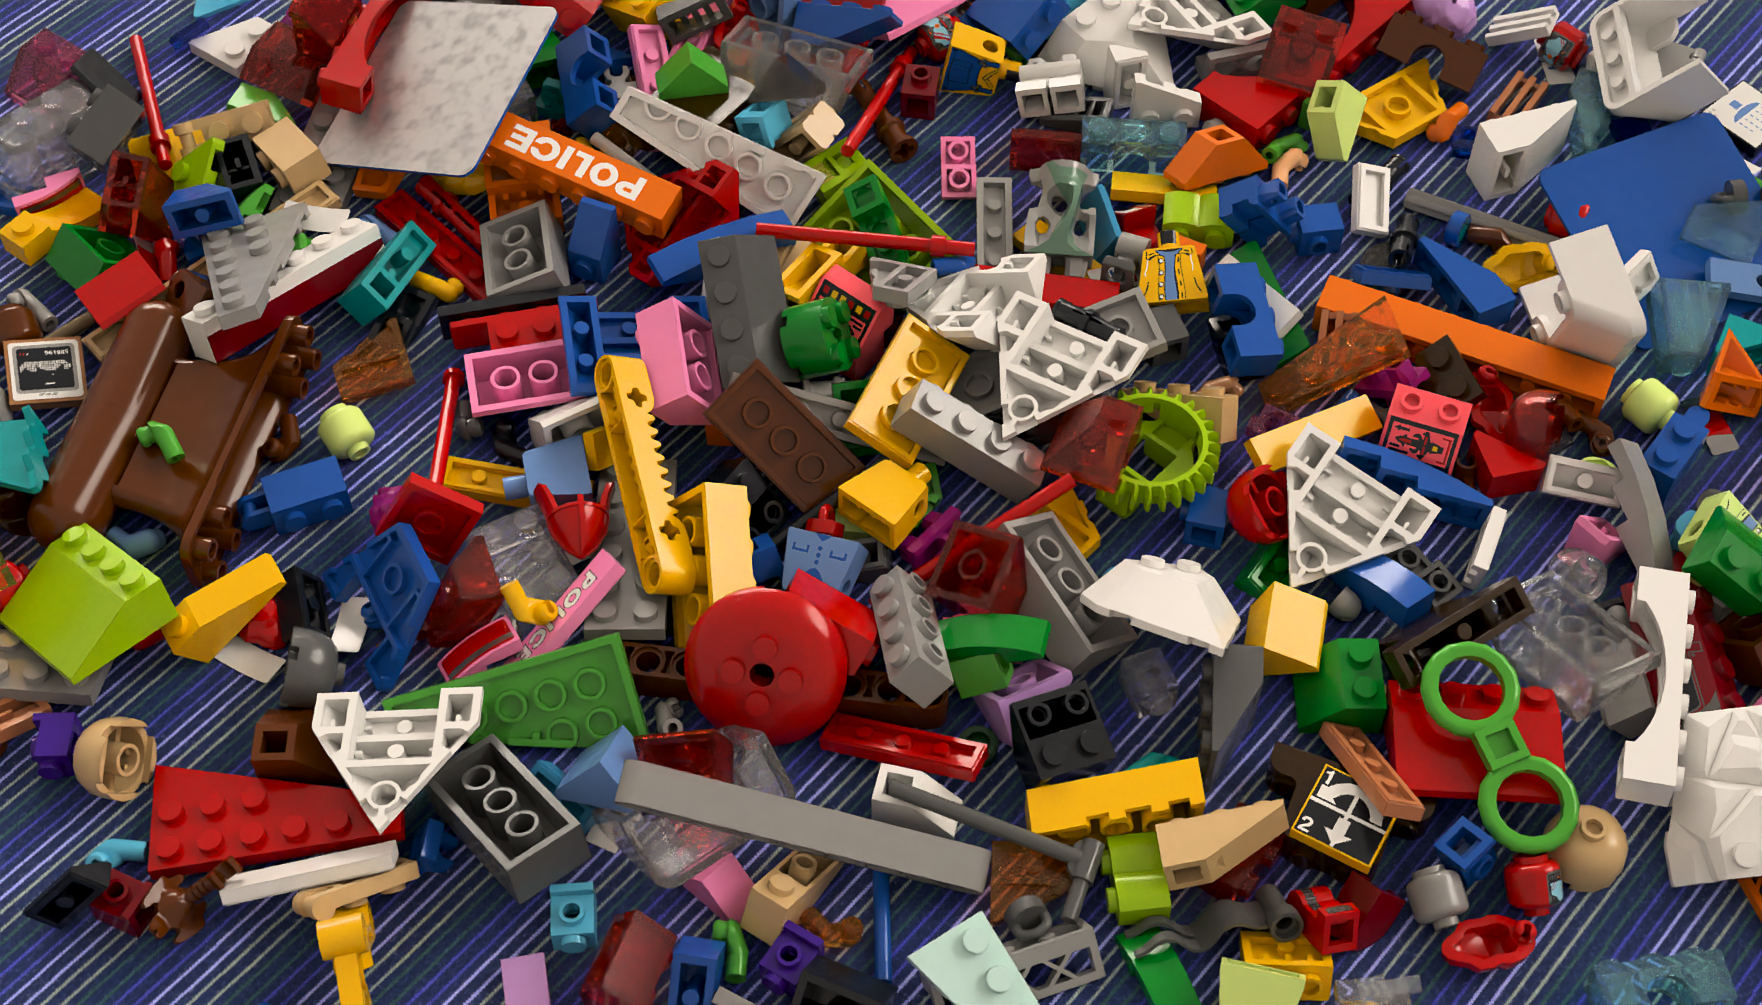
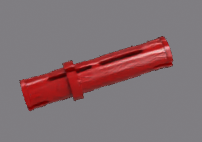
M431 175L422 177L417 182L415 191L432 206L433 212L439 218H445L482 254L479 228L481 223L459 203V198L452 191H446Z

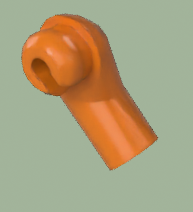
M1459 101L1440 114L1436 123L1430 124L1426 129L1428 140L1431 142L1438 141L1439 143L1449 140L1458 123L1469 114L1467 104Z

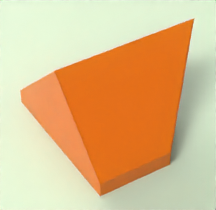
M1729 328L1699 395V406L1704 409L1756 418L1762 405V375Z

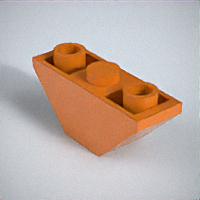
M1222 124L1195 131L1165 168L1163 177L1182 191H1194L1198 187L1213 183L1220 184L1227 179L1250 176L1253 172L1267 169L1268 162L1243 136Z

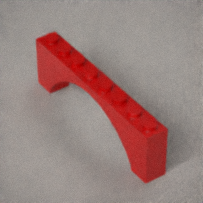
M1343 0L1349 18L1348 33L1332 52L1322 59L1297 70L1265 76L1221 75L1213 71L1193 88V91L1200 93L1201 96L1200 120L1204 122L1214 118L1222 120L1228 128L1243 136L1256 150L1264 144H1270L1278 132L1285 126L1290 127L1300 115L1304 100L1313 92L1317 80H1341L1348 73H1354L1364 59L1369 55L1374 56L1378 52L1376 48L1395 12L1403 15L1405 10L1417 14L1412 0Z

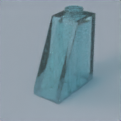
M1659 278L1646 296L1657 373L1686 376L1692 375L1707 357L1731 292L1730 283Z

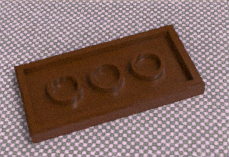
M758 358L702 413L802 514L866 468Z

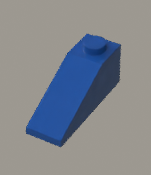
M1425 236L1419 238L1413 263L1418 270L1433 278L1431 286L1455 315L1493 328L1509 322L1516 298L1511 288L1505 285L1496 273Z

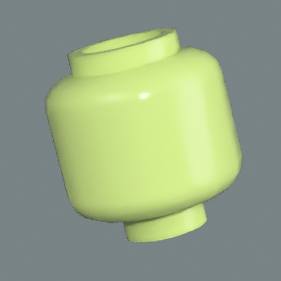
M1649 378L1645 381L1637 379L1626 389L1620 399L1623 403L1622 415L1646 434L1654 433L1659 429L1662 430L1679 405L1678 396L1654 378Z
M340 403L330 407L321 415V423L317 432L332 456L335 455L340 460L350 458L351 461H356L370 452L371 448L369 445L374 440L375 431L359 407L353 405L346 406V404Z

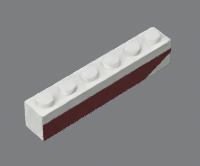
M359 218L348 219L340 224L339 229L330 234L317 236L312 239V244L301 250L292 251L284 269L276 272L279 280L275 286L269 287L268 291L271 297L259 319L223 331L217 317L214 299L196 304L193 307V311L181 317L196 357L219 363L279 328L286 316H300L346 289L353 279L384 248L378 225L361 221Z

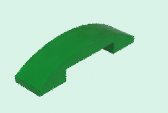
M875 173L843 189L851 216L858 223L860 232L902 235L887 196ZM866 247L869 259L877 257L911 264L908 251Z
M998 613L963 615L938 621L948 659L1000 653L1007 663L1043 659L1052 626L1048 620Z
M1158 926L1149 928L1140 935L1129 939L1125 937L1124 933L1115 936V942L1132 977H1137L1149 1005H1201L1194 987L1170 943L1159 945L1147 955L1136 958L1134 950L1142 947L1154 935L1162 932Z

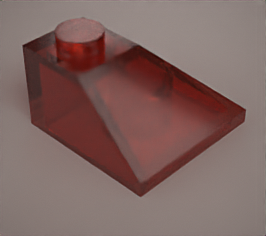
M1106 395L1080 403L1066 410L1042 460L1040 470L1061 477L1070 473L1076 482L1115 494L1140 437L1144 407Z

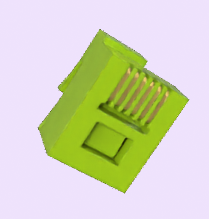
M848 137L843 138L804 163V165L827 175L815 194V198L821 206L866 161L858 149L852 157L848 158L842 155L841 147Z

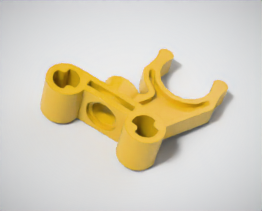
M368 901L354 908L338 907L330 919L316 922L321 957L323 961L332 960L334 974L337 976L340 1005H372L364 976V969L374 965L371 947L376 937L372 910Z

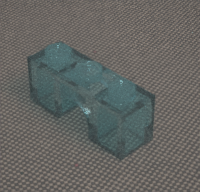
M1083 116L1079 162L1091 171L1113 172L1114 164L1118 158L1128 154H1135L1144 157L1148 161V174L1163 175L1165 168L1187 142V122Z
M1700 947L1683 950L1678 955L1664 957L1659 953H1650L1639 957L1635 961L1621 963L1617 959H1607L1592 967L1583 984L1589 1005H1651L1647 994L1649 992L1666 994L1677 1005H1733L1738 998L1721 950L1704 951Z

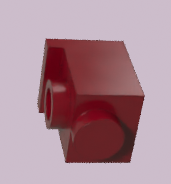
M112 868L109 888L88 906L96 919L139 939L154 916L153 905L146 909L141 908V902L153 884L148 881L144 883Z

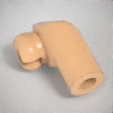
M1299 148L1289 149L1273 163L1271 180L1279 178L1288 188L1289 172L1293 168L1296 171H1302L1303 167L1306 168L1309 164L1308 155Z

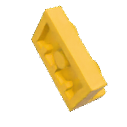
M1240 931L1239 950L1241 961L1306 975V983L1300 1000L1328 1001L1330 999L1334 968L1331 954L1321 955L1302 933L1295 940L1283 943L1276 941L1270 932Z

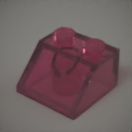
M44 28L19 48L4 91L6 96L54 125L93 93L70 71V67L86 51Z

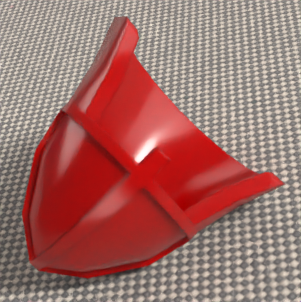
M614 482L606 484L601 495V501L598 503L584 501L583 494H577V501L568 502L560 506L557 505L548 487L545 484L538 483L533 491L534 499L544 516L551 537L565 552L580 560L587 558L597 551L608 531L611 502L615 493Z

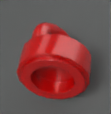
M823 504L819 510L818 518L807 519L805 530L843 539L845 525L835 521V510L832 505Z

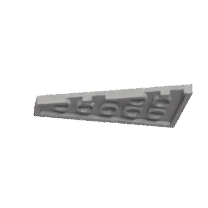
M305 201L266 215L253 214L244 218L242 225L206 233L207 235L201 236L216 313L223 331L261 318L271 297L268 289L271 286H275L279 280L276 272L284 269L295 246L293 237L294 235L301 234L303 229L301 221L307 220L310 215Z

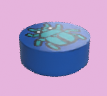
M1459 210L1452 214L1444 233L1445 244L1456 248L1462 245L1470 227L1471 214Z

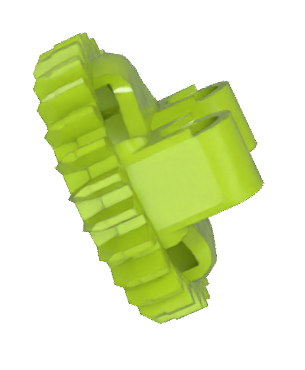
M1150 386L1147 393H1139L1138 389L1134 387L1132 395L1127 396L1123 390H1120L1117 400L1107 395L1104 405L1096 403L1093 413H1087L1084 424L1081 425L1077 452H1080L1078 464L1084 465L1083 476H1092L1090 486L1092 488L1097 487L1095 499L1122 519L1128 518L1140 503H1143L1145 512L1150 511L1152 504H1157L1159 509L1165 512L1167 502H1171L1178 509L1181 507L1182 497L1192 503L1195 492L1204 494L1206 483H1213L1214 472L1218 471L1221 445L1218 444L1219 433L1213 431V420H1205L1206 412L1204 409L1194 411V400L1186 404L1181 402V393L1172 398L1168 396L1166 388L1162 394H1155ZM1133 409V413H1153V409L1160 410L1159 418L1154 421L1133 422L1126 419L1127 410ZM1142 439H1145L1144 454L1165 468L1152 481L1147 480L1120 461ZM1197 445L1199 459L1194 465L1193 452Z

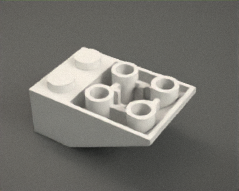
M1576 100L1554 103L1550 106L1522 111L1518 114L1479 123L1466 173L1484 201L1518 192L1562 152L1577 106Z

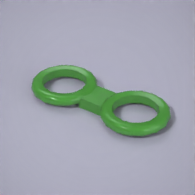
M1464 641L1446 645L1433 654L1424 667L1420 692L1424 707L1435 723L1453 735L1471 738L1487 770V774L1479 786L1477 803L1482 824L1495 841L1513 852L1537 855L1554 851L1569 840L1576 828L1580 802L1575 785L1560 767L1545 758L1531 756L1513 720L1514 715L1519 709L1521 693L1515 669L1503 654L1486 644ZM1468 659L1481 662L1489 667L1499 679L1502 689L1501 705L1496 713L1486 719L1475 721L1460 718L1452 713L1443 703L1438 689L1440 674L1446 666L1454 661ZM1528 773L1538 775L1549 782L1556 791L1561 805L1560 818L1554 829L1545 835L1532 837L1519 834L1509 828L1500 817L1496 804L1497 791L1503 780L1514 774Z

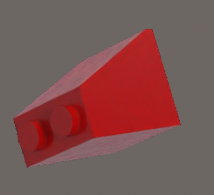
M798 568L785 591L789 592L791 590L810 599L832 619L846 647L848 657L847 675L854 676L861 664L866 667L869 666L879 648L877 644L880 638L874 611ZM758 663V664H756V665L769 666V665L764 664V663Z

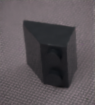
M819 954L802 969L791 1005H893L899 987Z

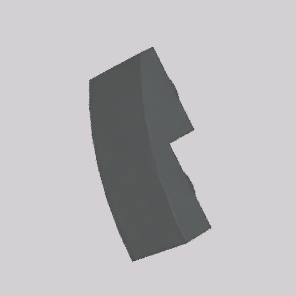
M1415 543L1384 555L1415 573L1436 590L1431 609L1452 600L1464 590L1439 559L1431 563Z

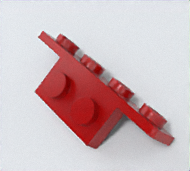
M558 304L543 305L514 312H502L478 318H465L449 324L456 350L490 345L491 350L563 339Z

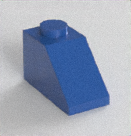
M210 183L176 190L162 206L175 240L244 223L231 188Z
M585 196L580 200L567 250L571 274L583 280H591L604 284L622 255L616 206Z
M683 935L673 952L668 1005H714L711 1001L722 983L725 941Z

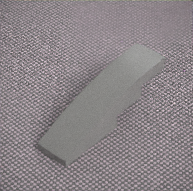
M1618 438L1607 445L1624 479L1611 486L1628 520L1617 526L1616 530L1637 571L1640 566L1673 571L1672 551L1666 517L1652 473L1639 444Z

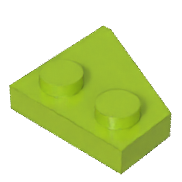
M211 137L176 162L171 173L174 191L205 183L215 185L218 172L211 170L214 154L224 151L225 141Z

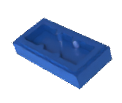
M1361 264L1352 265L1350 278L1360 284L1379 286L1378 290L1387 293H1400V288L1430 291L1433 279L1421 270Z

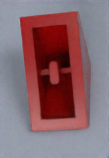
M1478 430L1473 434L1466 456L1468 463L1470 455L1475 456L1478 462L1475 479L1482 494L1489 499L1535 491L1539 486L1547 462Z

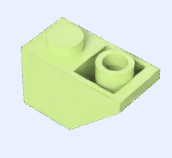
M1317 80L1311 96L1307 117L1315 157L1319 161L1348 162L1367 97L1345 80Z

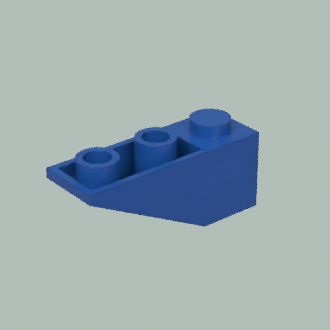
M811 0V3L798 1L790 41L803 51L835 54L900 28L903 25V21L893 13L892 8L884 5H873L872 9L862 8L857 3L847 1L842 2V6L831 5L826 0Z

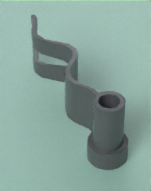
M1264 884L1255 893L1256 901L1241 903L1230 899L1218 900L1210 904L1197 921L1190 925H1179L1163 915H1152L1143 919L1133 928L1125 930L1124 935L1127 939L1133 938L1147 929L1156 926L1168 927L1173 930L1162 931L1154 935L1142 947L1134 950L1136 958H1141L1157 946L1165 943H1177L1193 953H1203L1211 949L1222 934L1233 927H1246L1254 930L1268 929L1276 941L1290 942L1302 933L1304 922L1296 908L1286 902L1276 885Z

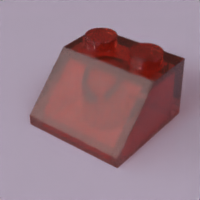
M1281 5L1256 81L1311 98L1317 80H1330L1342 48L1348 24Z
M277 20L251 46L239 78L314 110L321 94V88L317 86L319 71L322 67L328 65L333 50L337 45Z
M955 520L925 593L947 609L963 614L998 613L1018 615L1027 592L1024 539L1018 535Z
M475 536L450 565L441 580L438 592L422 624V629L426 631L430 647H455L467 636L489 624L505 599L500 591L501 585L484 536Z

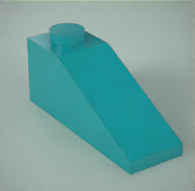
M410 220L353 279L337 299V302L362 326L366 325L388 310L437 245Z

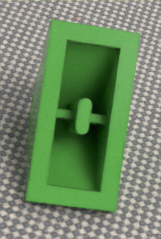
M688 41L655 73L658 96L661 100L729 93L724 66Z

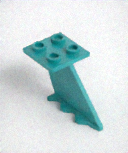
M30 405L22 407L25 419L0 422V486L36 494L41 491L43 483L49 481V475L43 462L44 459L49 457V452L43 439L44 436L49 435V432Z

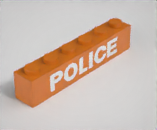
M508 111L480 161L485 165H495L504 169L517 179H527L536 183L546 192L558 193L568 197L578 206L583 196L616 206L618 221L634 226L642 234L654 235L661 239L665 237L683 207L682 187Z

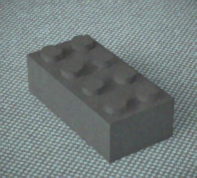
M493 733L447 761L425 785L435 812L519 904L524 903L592 858L581 823Z

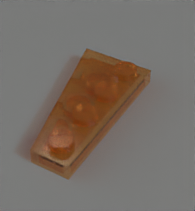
M1384 295L1260 382L1258 387L1271 418L1274 419L1403 361L1412 355L1390 304Z

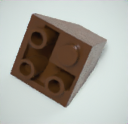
M315 708L269 709L256 723L250 761L257 778L305 784H344L343 777L311 728Z

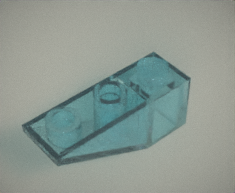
M1580 67L1566 100V102L1571 100L1577 101L1567 134L1573 158L1598 150L1601 140L1596 139V137H1604L1611 121L1607 114L1614 115L1604 105L1598 73Z

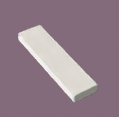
M396 840L235 874L224 884L225 887L219 891L222 904L229 906L393 870L399 856Z

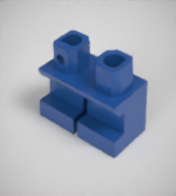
M1254 175L1219 188V218L1236 234L1238 233L1246 243L1256 240L1260 249L1267 246L1268 236L1280 231L1285 236H1291V224L1305 219L1304 202L1298 196L1288 199L1286 185L1279 178L1265 183L1258 175Z

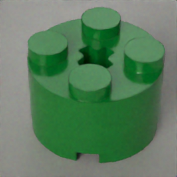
M825 297L787 307L783 310L781 318L787 316L786 326L780 327L783 351L791 369L799 368L803 373L798 376L801 380H809L848 370L852 366L853 359L860 357L859 342L856 337H851L848 323L851 319V313L845 300L837 301L832 297Z

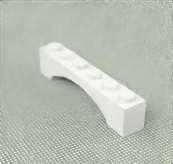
M1640 566L1632 587L1630 621L1637 622L1640 625L1652 649L1657 668L1658 698L1655 715L1649 726L1635 742L1625 741L1617 767L1615 798L1668 807L1673 793H1680L1682 790L1685 770L1684 767L1677 765L1678 755L1683 756L1685 751L1687 731L1680 730L1681 719H1686L1689 707V695L1682 694L1683 684H1688L1692 665L1691 659H1685V649H1690L1694 633V625L1687 624V616L1693 614L1696 601V591L1689 590L1690 573Z

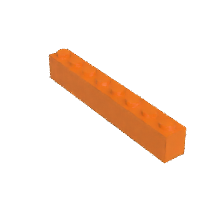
M1333 275L1329 276L1316 304L1311 329L1319 331L1322 309L1330 310V312L1359 313L1356 344L1392 356H1408L1410 362L1416 363V354L1445 335H1448L1472 372H1476L1482 365L1492 366L1497 371L1496 377L1506 384L1513 396L1532 402L1535 399V395L1545 392L1568 400L1577 412L1582 410L1597 419L1616 370L1615 367L1602 364L1601 362L1590 360L1562 349H1556L1525 337L1504 332L1491 326L1483 325L1455 314L1446 313L1418 302L1403 299ZM1329 320L1327 334L1334 336L1335 321ZM1343 322L1341 339L1348 341L1350 322Z

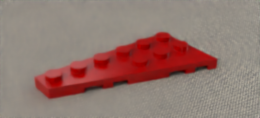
M155 765L147 871L152 880H158L162 876L171 878L178 874L183 876L209 872L229 856H233L241 866L354 849L396 840V842L405 840V808L379 835L350 789Z

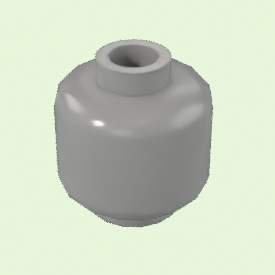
M1439 864L1412 873L1413 880L1407 884L1405 890L1416 922L1422 925L1433 924L1435 931L1457 926L1459 923L1458 916L1465 913L1469 908V901L1458 872L1446 870L1444 864Z

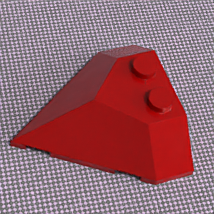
M715 159L706 162L703 169L694 172L690 168H685L659 176L682 187L683 207L663 239L654 235L642 234L634 226L624 222L626 245L632 254V262L628 264L629 273L634 278L651 288L662 286L647 263L649 255L692 235L739 220V172L735 168Z

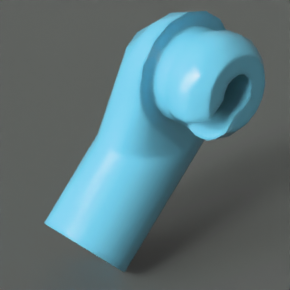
M108 839L86 857L85 864L109 862L112 863V868L116 869L125 861L146 863L149 857L150 842Z

